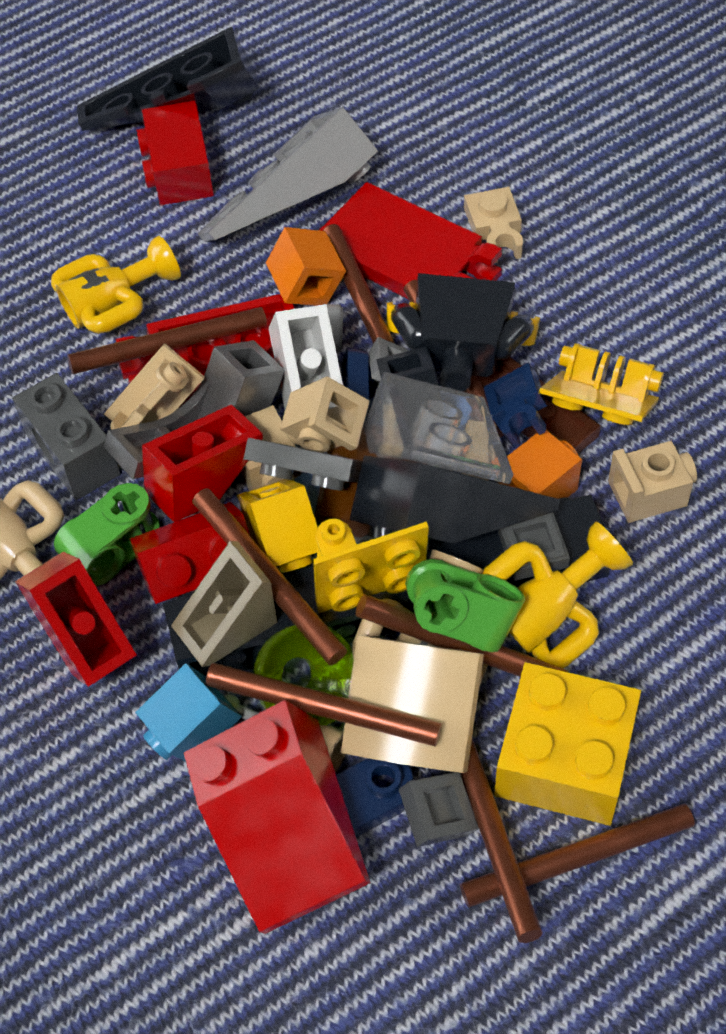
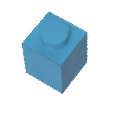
M187 663L135 712L149 729L143 734L144 739L165 760H168L173 755L186 762L184 752L230 729L242 717L219 689L206 686L207 676Z

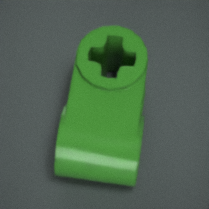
M120 484L110 489L103 498L78 517L71 519L63 525L55 536L54 549L58 554L64 551L79 558L95 586H99L110 581L124 566L136 558L129 538L142 534L138 525L143 524L145 533L160 528L161 525L156 515L149 511L151 504L146 490L138 484ZM119 501H121L125 511H120L118 507Z
M438 559L424 560L413 566L407 574L405 583L408 597L414 603L416 620L422 628L432 633L442 634L466 642L475 648L487 652H498L501 649L525 602L524 594L517 587L501 578L488 574H479Z

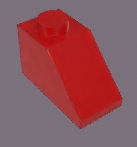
M231 404L142 445L144 489L151 500L173 522H177L199 511L192 503L194 496L199 491L209 488L219 500L248 462V460L244 459L248 438L263 440V433Z

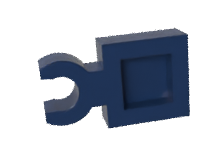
M529 362L484 386L491 418L514 448L520 446L519 435L525 428L533 426L539 435L546 431V423L538 411L546 407L547 404L544 394L539 393L541 384L538 375Z

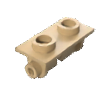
M164 343L104 413L112 421L110 424L111 430L156 421L170 415L179 408L203 381L205 376Z

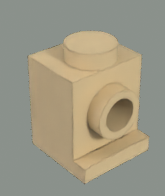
M327 376L290 393L280 430L285 432L294 444L300 445L307 450L324 453L343 446L351 451L358 447L370 401ZM330 402L337 405L336 407L329 409Z
M668 441L630 453H625L624 449L613 451L608 483L628 523L688 506L693 483L697 480V471L691 455L687 452L678 454L673 442Z

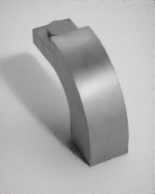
M254 340L215 346L204 375L205 378L185 404L162 419L108 430L104 448L132 479L144 477L143 444L231 404L244 416L268 408L275 397L285 369Z

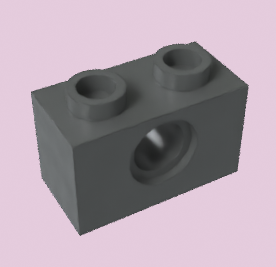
M58 373L12 397L26 435L76 501L120 475L116 460L104 448L107 435Z

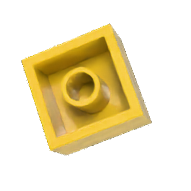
M524 662L497 764L494 796L611 826L641 690Z

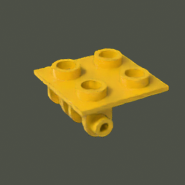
M575 343L573 347L564 345L560 354L559 365L567 367L566 371L562 370L539 390V393L553 397L552 403L554 405L569 410H582L583 406L603 411L602 417L608 421L632 425L634 420L642 422L658 403L659 397L649 395V390L659 392L664 372L656 371L654 364L629 359L622 386H619L625 365V356L620 355L618 357L611 382L608 383L604 381L610 362V352L605 351L603 353L596 379H594L601 350Z
M329 519L322 522L316 530L317 558L313 559L316 609L318 614L330 609L337 612L352 609L357 606L364 594L372 596L386 590L389 593L405 591L407 574L413 566L426 560L429 529L427 521L360 544H356L350 527L344 521Z

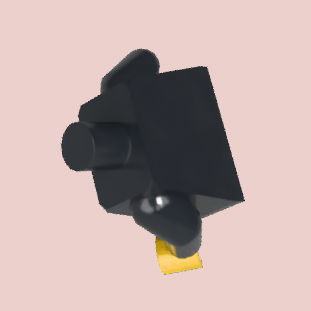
M418 273L416 304L410 302L409 304L400 303L394 305L393 302H387L388 330L399 333L411 350L427 346L435 372H440V385L446 390L461 392L468 389L471 385L472 375L483 377L492 375L497 361L508 359L521 345H534L540 317L529 318L526 315H518V312L512 311L515 283Z

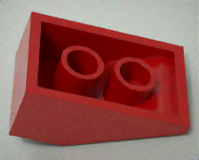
M283 700L184 752L197 806L260 933L267 934L371 883L319 721L287 700Z

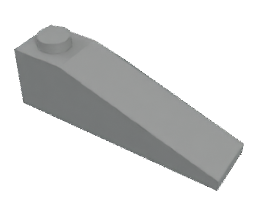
M344 107L316 115L274 154L278 160L259 170L249 180L253 190L248 195L245 191H242L234 196L205 225L198 235L203 241L216 240L346 181L352 184L370 169L371 166L367 161L378 150Z

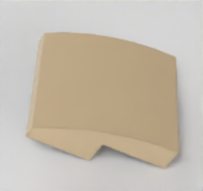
M357 635L348 699L442 723L437 745L434 747L345 723L341 753L423 768L460 773L467 772L484 654Z

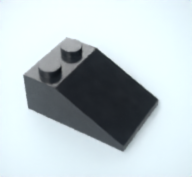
M364 455L349 520L370 525L367 536L375 538L427 521L429 526L427 550H429L431 539L456 543L558 511L560 499L422 463Z

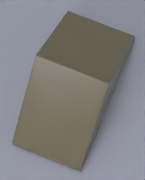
M230 541L171 625L202 667L210 666L212 663L217 662L278 623L271 582L238 541Z

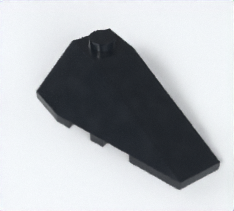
M231 26L77 105L78 124L82 131L141 122L144 121L142 109L194 100L196 101L198 112L220 109L229 104L238 105L247 101L254 94V91L260 89L256 72Z

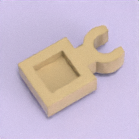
M505 187L464 195V210L472 232L482 236V240L487 239V243L494 244L500 248H510L516 259L521 258L523 238L520 234L522 219L510 188Z

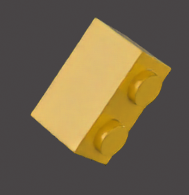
M283 479L237 494L251 538L273 564L280 567L281 572L300 569L313 562L311 555L317 553L316 530L318 527L304 485L293 480Z

